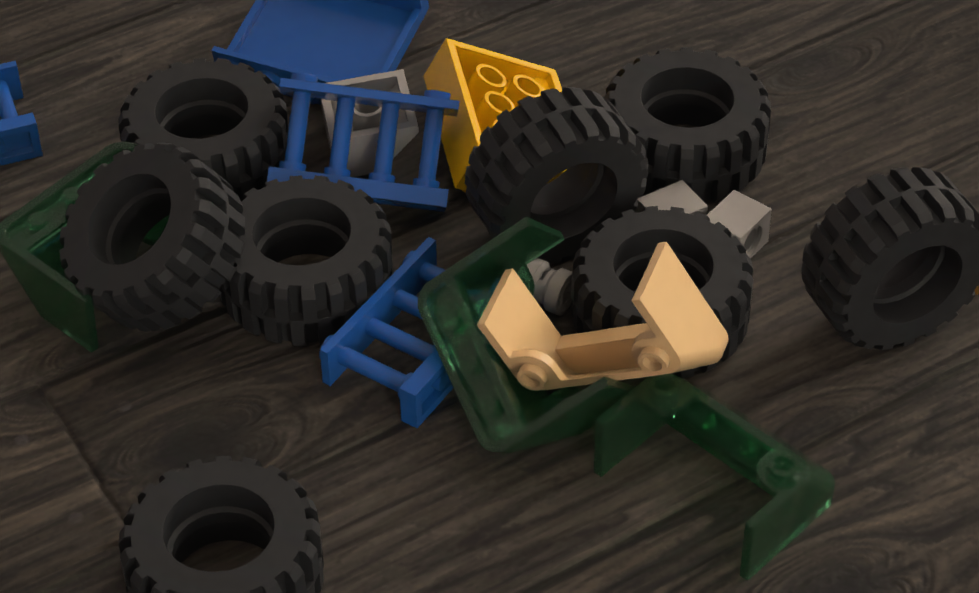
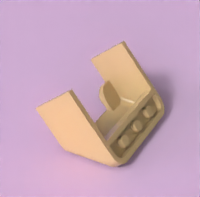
M667 241L657 244L632 298L633 304L646 323L561 336L513 268L504 271L477 323L478 328L523 387L533 391L665 375L715 364L722 358L729 340L726 330Z

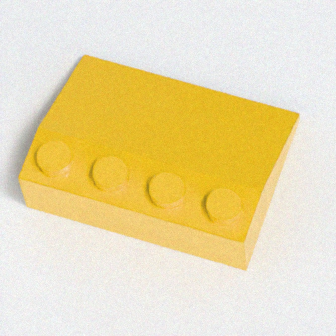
M446 38L423 77L427 90L447 92L451 94L450 100L460 101L457 117L444 115L441 133L442 144L455 188L466 193L465 173L467 166H470L468 163L469 156L474 146L479 147L481 143L480 135L487 126L492 128L498 122V115L506 109L510 112L519 106L518 101L528 96L532 98L541 96V91L553 88L562 92L556 70ZM564 170V171L560 172L559 174H557V175H556L555 177H553L549 182H551V181H553L554 179H556L557 177H559V176H560L561 174H563L566 170Z

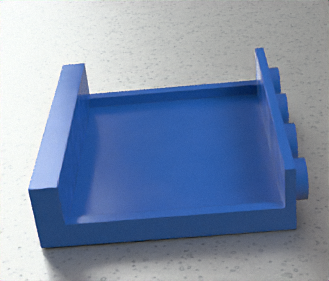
M256 0L228 48L224 49L214 46L211 52L214 62H216L217 58L229 59L234 65H238L240 62L247 64L254 69V73L260 71L266 75L278 88L280 77L291 79V73L312 74L318 77L317 82L328 83L395 71L429 9L428 0ZM311 98L310 104L321 105V101L317 98Z

